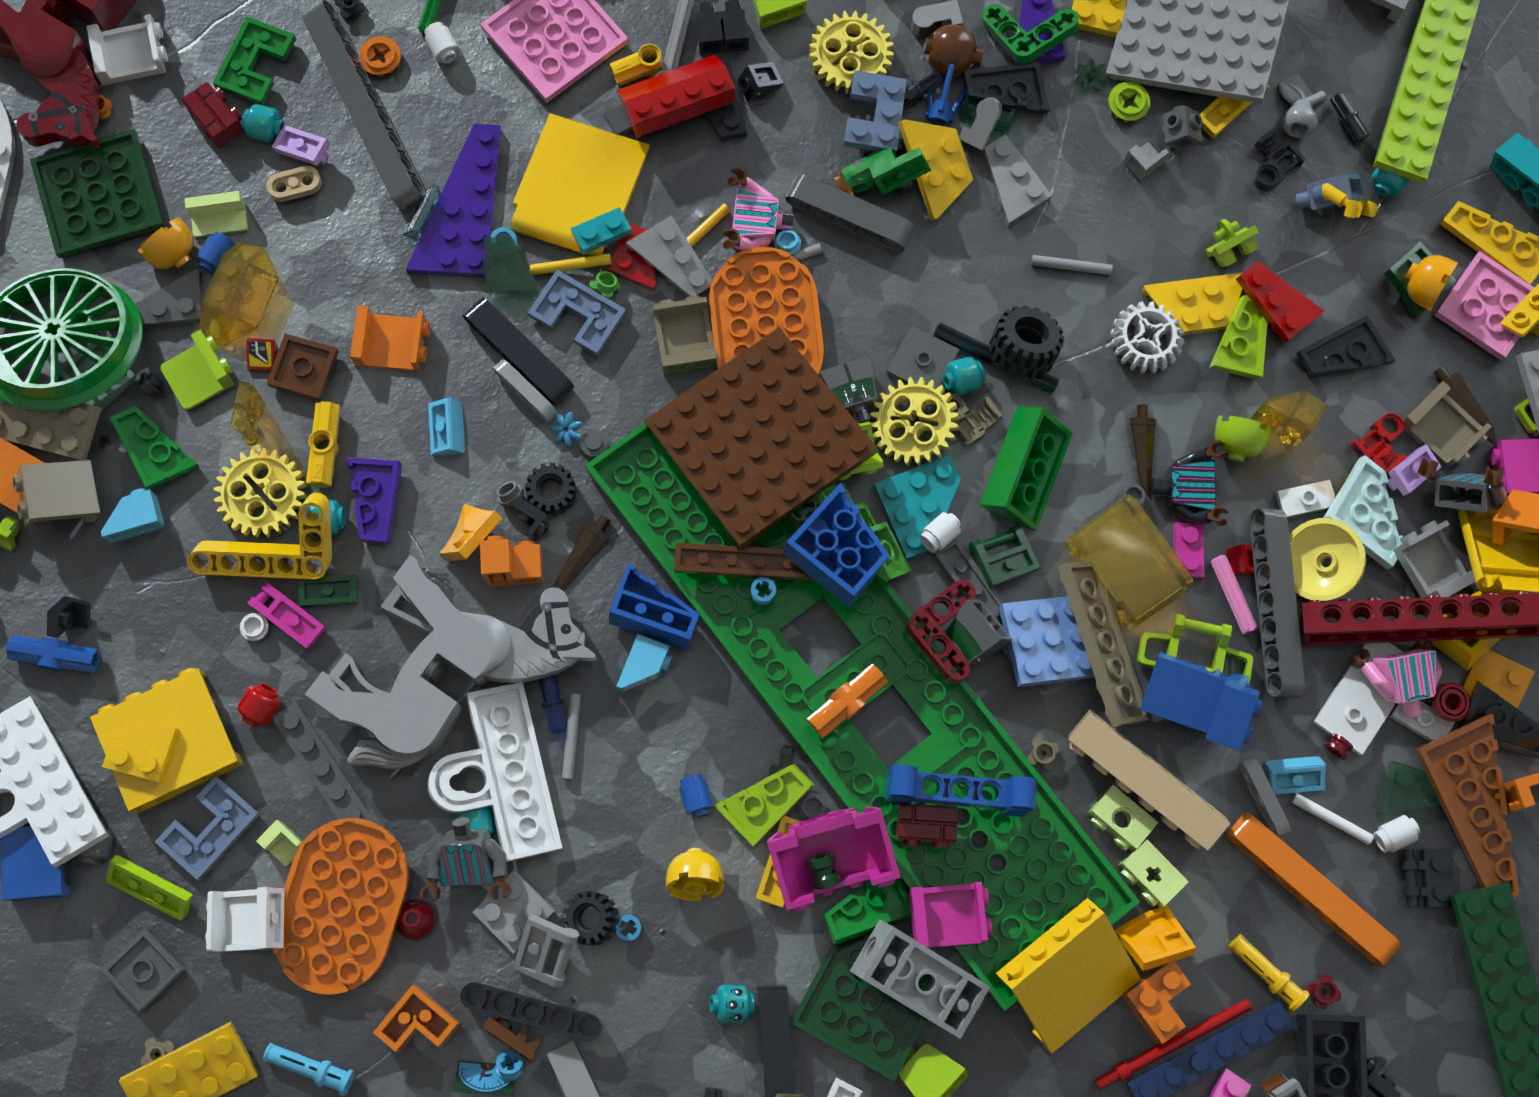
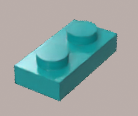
M618 207L572 227L571 234L584 255L632 234V229L622 210Z

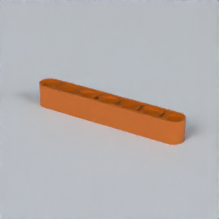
M1244 812L1227 832V838L1372 963L1384 968L1399 949L1401 943L1395 936L1254 816Z

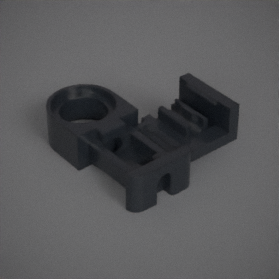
M1276 127L1260 138L1255 144L1258 151L1263 150L1267 155V161L1258 168L1253 178L1256 187L1264 191L1276 187L1286 177L1285 173L1297 164L1301 167L1305 161V157L1293 144H1288L1285 148L1284 142L1276 135L1278 131ZM1269 139H1271V141H1270L1269 143H1267L1265 146L1262 147V145H1263L1265 142H1267ZM1264 171L1270 172L1274 177V181L1270 183L1264 182L1260 177V173Z

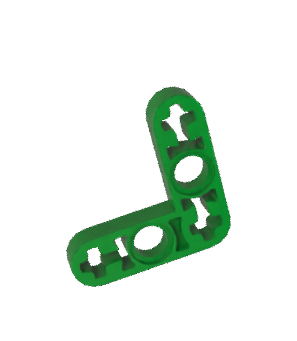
M991 4L982 12L984 27L1019 64H1028L1074 35L1079 29V15L1072 9L1059 11L1027 33L1001 5ZM997 17H999V22H1000V25H999V26H998V21L995 19V18H997ZM1007 30H1013L1016 32V34L1011 38H1005L1002 36V34ZM1043 33H1051L1053 35L1049 40L1039 39V36Z

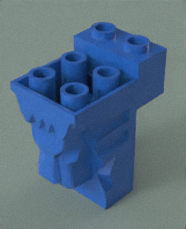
M1159 652L1140 710L1205 732L1206 740L1240 751L1242 743L1248 745L1253 728L1248 726L1252 716L1258 717L1263 701L1258 700L1259 691L1252 689V686L1248 685L1249 676L1232 673L1229 676H1225L1219 669L1211 672L1206 670L1204 665H1195L1188 661L1177 659L1173 655Z

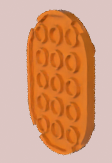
M772 247L749 248L731 256L718 273L716 272L710 287L709 306L713 343L717 355V369L780 327L819 375L823 363L824 345L817 288L807 267L790 256V253Z
M360 818L337 819L310 833L295 854L284 887V948L273 949V952L276 954L284 974L296 985L307 991L331 995L353 990L372 978L382 966L387 956L409 886V866L401 844L383 826Z

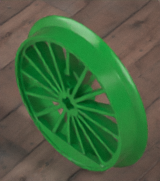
M58 268L36 272L6 287L0 292V328L24 332L0 335V345L18 343L6 350L1 351L0 349V399L24 409L50 411L83 404L109 390L130 369L141 347L143 325L139 310L134 301L121 288L102 277L88 271L72 268ZM69 290L58 312V291ZM79 291H88L89 293L71 309ZM47 293H50V319L37 298ZM100 296L108 300L90 310H86ZM33 299L45 321L21 306ZM116 308L119 310L120 316L118 318L94 320ZM15 311L32 323L7 318ZM119 328L116 338L96 335L101 330ZM77 342L111 347V349L103 358H100ZM70 347L95 362L96 365L86 372L80 373L67 350ZM51 351V383L35 384ZM63 352L76 376L58 382V353ZM24 353L17 361H15L10 366L8 360ZM37 356L26 381L22 382L17 374Z

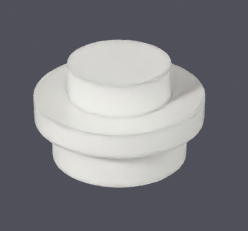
M259 613L246 615L240 623V632L249 641H259L269 631L268 620Z

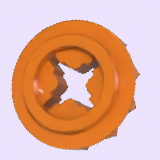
M377 36L370 38L364 42L359 50V59L364 69L370 75L375 74L382 78L383 74H392L393 70L400 65L402 57L400 48L394 40L388 37ZM375 50L381 55H385V63L376 60Z

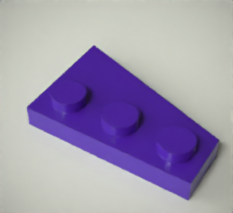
M1021 0L1019 25L1026 33L1055 15L1052 0ZM1043 33L1039 36V39L1049 40L1053 35L1051 33ZM1063 42L1032 62L1039 61V64L1064 61L1066 54Z
M346 457L347 466L350 468L351 490L354 492L355 514L360 540L367 543L390 544L402 463L394 460Z

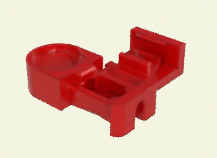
M1395 413L1385 414L1370 427L1372 430L1360 441L1354 439L1351 442L1352 449L1354 451L1359 449L1361 452L1360 457L1367 456L1386 471V474L1407 457L1405 454L1402 456L1394 454L1391 448L1392 445H1388L1404 430L1403 419ZM1385 420H1391L1396 424L1397 430L1395 433H1389L1384 429L1383 422Z

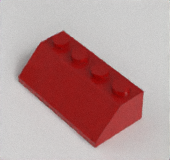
M716 55L616 90L636 138L735 102L733 82L725 64Z

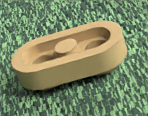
M302 166L273 174L268 179L266 187L272 199L278 202H285L316 193L321 187L322 180L314 167ZM307 180H312L310 185H304ZM286 187L284 192H278L279 188Z

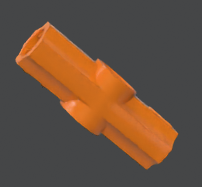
M871 664L850 683L846 682L839 687L824 705L807 718L808 723L823 739L845 719L849 720L866 705V701L887 685L888 681L883 673Z

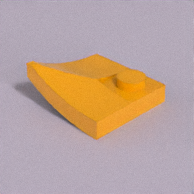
M465 504L462 507L459 521L451 538L439 555L445 561L467 559L479 546L480 541L484 540L502 520V517L495 510H482Z
M1488 650L1470 668L1462 687L1471 697L1478 680L1518 708L1535 671Z
M1167 905L1148 911L1115 930L1123 947L1134 958L1142 971L1195 955L1196 946Z

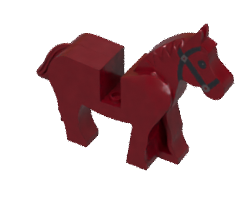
M0 0V57L22 62L35 83L50 95L48 99L40 104L36 112L24 113L16 122L19 133L28 144L34 147H41L54 142H65L77 148L88 143L100 149V143L95 134L100 117V94L97 78L90 65L92 55L76 30L69 27L71 18L75 16L89 25L98 24L101 31L114 29L135 6L137 0H26L20 12H16L3 0Z

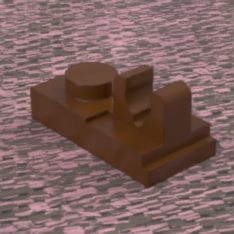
M489 1017L483 1026V1030L533 1063L535 1053L543 1041V1035L539 1034L536 1040L526 1043V1034L529 1032L530 1026H523L519 1034L515 1036L510 1031L513 1026L500 1017L496 1021Z

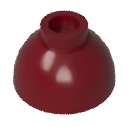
M1447 682L1438 686L1435 696L1431 697L1430 700L1431 708L1435 715L1448 722H1456L1465 718L1471 706L1468 692L1461 685L1454 682Z
M420 899L409 900L403 904L396 928L408 940L417 941L424 939L431 934L435 927V911L426 901Z

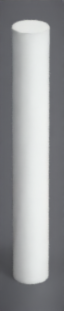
M1298 793L1294 795L1291 801L1296 806L1367 845L1374 838L1373 834Z

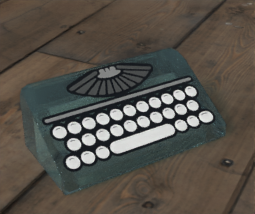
M434 184L425 189L426 194L419 199L402 232L403 236L419 242L435 205L441 196L438 185Z

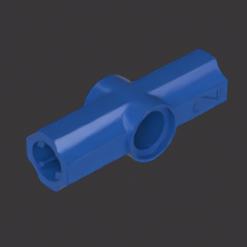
M12 635L6 647L7 659L36 664L38 667L54 671L67 669L94 674L100 661L98 649L71 645L69 642L44 637L41 640Z

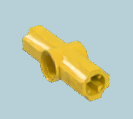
M323 401L315 404L313 429L308 440L310 454L306 484L316 488L332 487L335 456L339 450L337 444L341 411L339 404ZM324 440L330 441L327 448L322 450L317 448L320 442Z

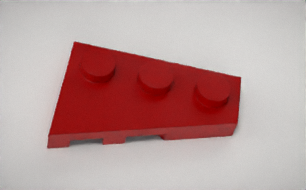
M1259 261L1235 279L1284 343L1292 339L1324 312L1322 308Z

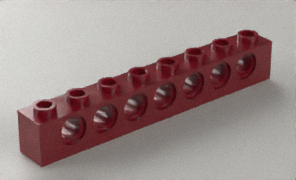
M1521 591L1506 595L1499 593H1488L1482 596L1459 594L1455 597L1430 595L1425 598L1401 596L1396 599L1384 600L1374 597L1360 601L1340 599L1336 602L1312 600L1308 603H1302L1304 645L1539 637V593ZM1511 611L1515 616H1508L1503 612ZM1480 612L1485 617H1477L1473 613ZM1448 613H1449V614H1453V615L1456 616V617H1455V618H1447V617L1444 616V614H1448ZM1423 615L1426 617V619L1419 620L1416 619L1414 616ZM1393 616L1396 618V620L1389 621L1386 620L1384 617ZM1364 617L1367 621L1359 622L1355 618ZM1334 618L1338 620V622L1329 623L1326 621V619Z

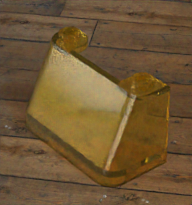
M1132 495L1124 496L1066 539L1069 553L1074 558L1087 559L1118 603L1115 616L1119 623L1124 627L1127 626L1130 631L1182 597L1194 586L1193 579L1188 570Z

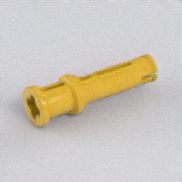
M1239 934L1229 944L1228 948L1237 954L1269 985L1268 988L1272 994H1277L1289 1005L1288 1009L1291 1012L1298 1009L1310 995L1307 990L1303 991L1290 979L1291 975L1288 972L1279 971L1242 934Z

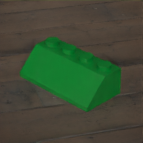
M1017 406L980 505L998 518L1032 531H1037L1073 432L1043 407Z

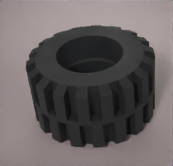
M1016 306L1012 310H1006L1001 315L989 342V352L993 354V361L999 363L998 367L1001 370L1005 369L1008 371L1007 374L1011 376L1013 374L1017 375L1020 379L1028 377L1031 380L1035 379L1036 376L1041 378L1052 369L1063 347V330L1057 326L1058 322L1056 319L1050 318L1049 313H1043L1036 307L1031 309L1029 306H1023L1022 308Z

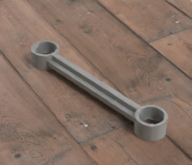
M679 0L662 69L654 77L678 68L695 0Z

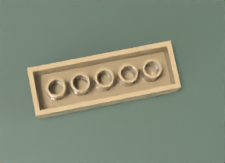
M1088 710L1068 735V740L1071 741L1069 747L1081 757H1084L1085 754L1093 759L1092 765L1105 776L1110 772L1116 777L1115 784L1128 794L1134 791L1139 795L1137 799L1142 806L1150 812H1153L1155 809L1162 814L1160 816L1162 821L1174 831L1178 827L1185 832V839L1198 850L1202 846L1209 850L1230 825L1226 816L1116 729L1112 728L1111 725L1092 710Z

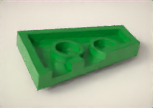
M134 406L110 417L123 446L147 490L199 468L198 463L186 455L138 407Z
M900 878L895 879L894 884L886 887H878V884L872 886L869 879L854 894H850L825 913L823 921L834 945L873 932L879 920L893 925L910 919V900Z

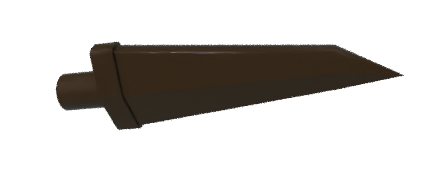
M1441 366L1434 373L1441 382L1444 381L1451 387L1446 394L1481 426L1489 423L1492 427L1485 434L1496 444L1494 426L1464 382L1462 375L1457 371L1451 376L1444 366Z
M1140 404L1137 405V417L1130 418L1139 483L1150 498L1156 419L1148 418V405Z
M601 515L595 525L589 522L585 523L553 588L566 589L599 549L608 541L610 536L604 533V530L610 523V519Z

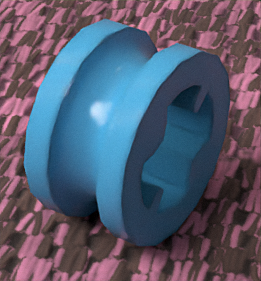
M767 577L756 579L751 586V597L753 600L762 605L773 601L776 595L775 583ZM762 584L768 585V591L771 593L769 596L765 594L764 598L758 596L759 591L756 589L757 586L762 588Z
M633 915L621 916L619 924H615L616 934L623 941H634L641 934V923ZM631 920L634 921L636 925L633 927L637 928L636 932L633 935L631 933H628L626 936L622 935L621 931L624 929L620 928L623 922L629 923Z
M508 1050L502 1052L497 1057L496 1070L500 1079L511 1082L519 1079L522 1075L523 1060L518 1052ZM512 1062L514 1069L508 1070L507 1066L505 1067V1063Z

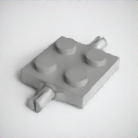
M513 870L505 878V882L512 889L510 896L503 898V890L499 887V898L494 900L489 894V889L492 885H480L487 894L484 901L472 913L515 954L519 949L527 919L533 914L548 920L556 910L516 870Z

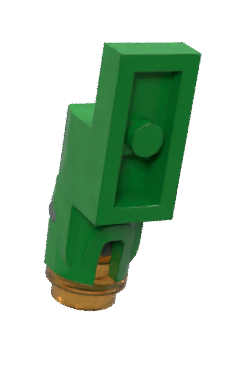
M888 147L880 152L874 151L843 168L839 175L834 177V180L839 190L851 195L864 192L876 185L884 195L930 172L931 168L920 147L898 158L892 148Z

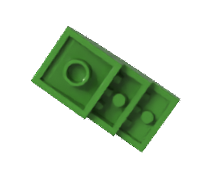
M841 483L844 489L846 490V495L848 496L852 504H854L844 483ZM839 484L828 487L814 497L818 506L823 503ZM866 503L856 504L860 511V516L866 525L871 527L890 555L877 575L887 582L911 572L912 570L887 522L876 525Z

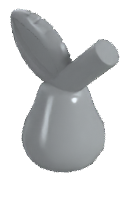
M1280 82V94L1288 103L1292 104L1282 119L1284 131L1294 138H1305L1311 135L1317 127V116L1312 106L1326 100L1325 92L1320 91L1306 98L1303 91L1296 85Z

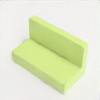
M239 191L185 198V207L191 216L192 230L195 238L213 236L216 231L224 235L248 231L245 200Z

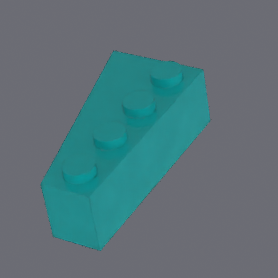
M1516 133L1495 151L1490 167L1513 191L1519 189L1522 192L1524 202L1531 209L1533 207L1539 209V149L1529 139H1525Z

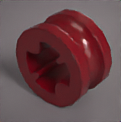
M1335 733L1330 735V742L1324 743V748L1341 760H1346L1348 757L1346 753L1354 749L1348 740Z

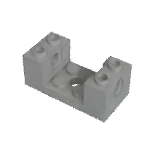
M882 920L878 921L850 969V972L959 1039L963 1036L990 989L989 985ZM930 974L932 978L931 986L926 990H921L918 985L920 977Z

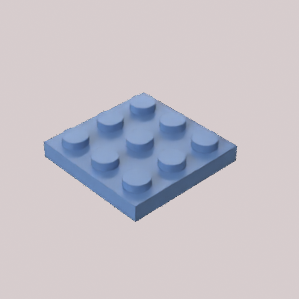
M1068 596L1002 603L999 606L1003 627L1013 638L1007 645L1017 687L1095 678L1093 670L1087 661L1084 643L1078 634V626L1074 614L1069 608Z

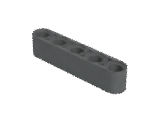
M804 174L796 175L785 197L788 204L801 211L896 252H903L915 229L912 222L899 215Z

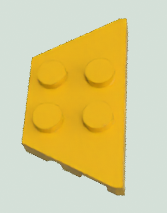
M902 120L898 122L907 152L920 147L931 168L930 172L916 179L930 220L932 221L939 218L973 181V177L956 129Z
M1242 273L1144 285L1142 291L1145 296L1151 298L1157 306L1156 309L1164 304L1163 312L1167 314L1173 310L1171 319H1180L1177 328L1184 329L1182 335L1226 330L1242 291L1241 286L1235 279Z

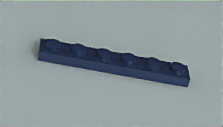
M1276 1001L1125 1083L1132 1097H1167L1288 1032L1294 1026L1281 1002Z

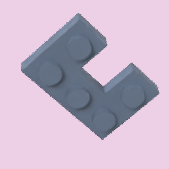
M854 71L850 99L876 103L874 121L848 117L843 146L875 152L891 147L896 155L900 132L898 122L902 118L907 79Z
M557 269L528 312L530 318L551 330L566 308L586 319L583 327L575 337L574 343L598 357L625 316L626 309Z
M215 776L196 796L203 805L216 815L203 832L196 837L179 821L174 820L155 841L156 844L199 881L260 815L258 811L218 776Z

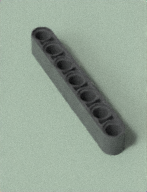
M1255 508L1250 515L1249 524L1266 688L1272 697L1299 698L1305 690V678L1288 519L1283 510Z

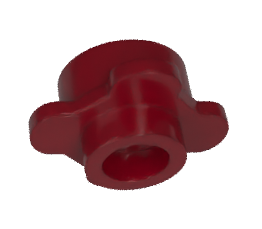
M1327 974L1322 975L1320 980L1315 983H1308L1306 990L1315 999V1006L1318 1009H1326L1329 1003L1339 1001L1342 996L1341 991L1332 982V977ZM1322 989L1326 990L1325 995L1322 994Z

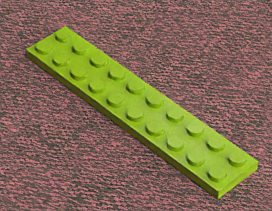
M1480 0L1423 1L1375 157L1374 167L1422 184L1428 179Z

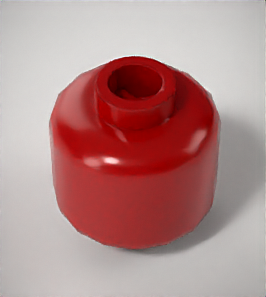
M264 683L249 686L237 705L238 711L242 715L241 720L252 727H257L258 724L268 725L281 706V701L278 697L279 692Z

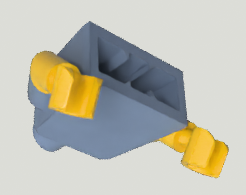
M1345 173L1307 184L1308 191L1296 194V202L1299 209L1311 207L1312 211H1321L1344 205L1346 206L1344 216L1350 218H1360L1361 214L1374 218L1378 210L1376 203L1365 200L1360 174Z

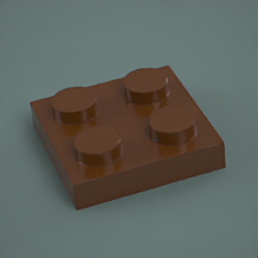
M285 333L267 380V385L275 389L321 401L339 351L335 347Z

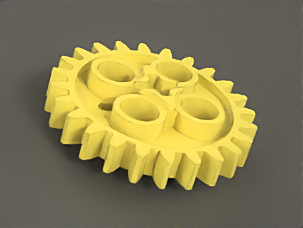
M843 11L842 18L833 14L832 22L825 18L824 27H816V34H812V43L809 44V52H811L809 54V62H814L812 64V71H819V80L826 77L825 86L828 87L835 83V91H838L843 86L845 87L846 94H848L850 87H852L854 71H847L844 69L845 67H853L856 71L886 75V70L891 69V61H893L894 52L891 51L894 44L889 42L890 33H884V24L876 27L877 18L869 22L867 21V13L862 18H858L857 11H854L852 17H848L847 12ZM854 33L858 35V37L853 38L848 36V34ZM829 48H835V49H837L838 51H837V52H830V51H828L827 49H829ZM866 52H872V53H874L875 55H874V56H867V55H865L864 53H866Z
M909 377L908 385H904L901 380H898L899 388L895 389L889 385V395L880 393L883 402H874L875 407L879 411L870 414L873 419L877 420L871 423L872 429L878 430L873 434L874 440H881L877 446L880 450L886 448L885 455L887 457L895 453L894 460L896 463H899L903 457L907 466L910 465L912 459H915L918 466H921L922 458H926L929 463H932V454L941 458V448L950 450L947 440H956L951 431L959 430L958 424L953 423V421L960 419V416L952 411L958 407L955 402L949 403L952 399L950 393L943 395L945 389L942 385L935 389L934 380H931L927 385H925L923 377H920L917 384L914 383L912 377ZM901 402H910V407L906 411L900 412L897 410ZM927 406H937V410L934 414H924V410ZM895 416L901 418L902 420L893 421L891 420V418ZM915 417H918L921 422H915L914 426H912L909 421H914ZM935 422L939 423L938 426H931L930 424H927ZM899 427L905 428V434L902 437H893L895 429ZM923 432H932V437L929 441H919V437Z
M252 448L250 457H246L244 453L240 452L241 460L239 462L231 458L230 462L233 467L231 469L222 467L226 476H217L216 478L222 486L214 487V491L221 495L216 497L214 502L217 505H222L217 509V512L220 515H225L223 521L226 524L232 523L231 528L234 531H238L241 528V533L244 536H247L252 530L255 538H259L261 531L267 537H270L271 529H275L280 534V525L282 524L290 528L291 524L288 519L290 517L299 519L295 510L300 509L302 506L299 500L307 498L305 492L300 491L306 488L307 485L304 481H298L304 475L301 471H295L298 467L294 461L289 463V458L286 454L279 458L277 450H273L269 456L266 448H262L260 455ZM262 469L269 470L265 478L257 479L259 471ZM245 475H249L277 507V510L272 511L244 479ZM238 488H247L243 496L235 497ZM286 489L284 497L274 499V495L278 490ZM264 507V512L261 516L253 517L252 514L256 508Z

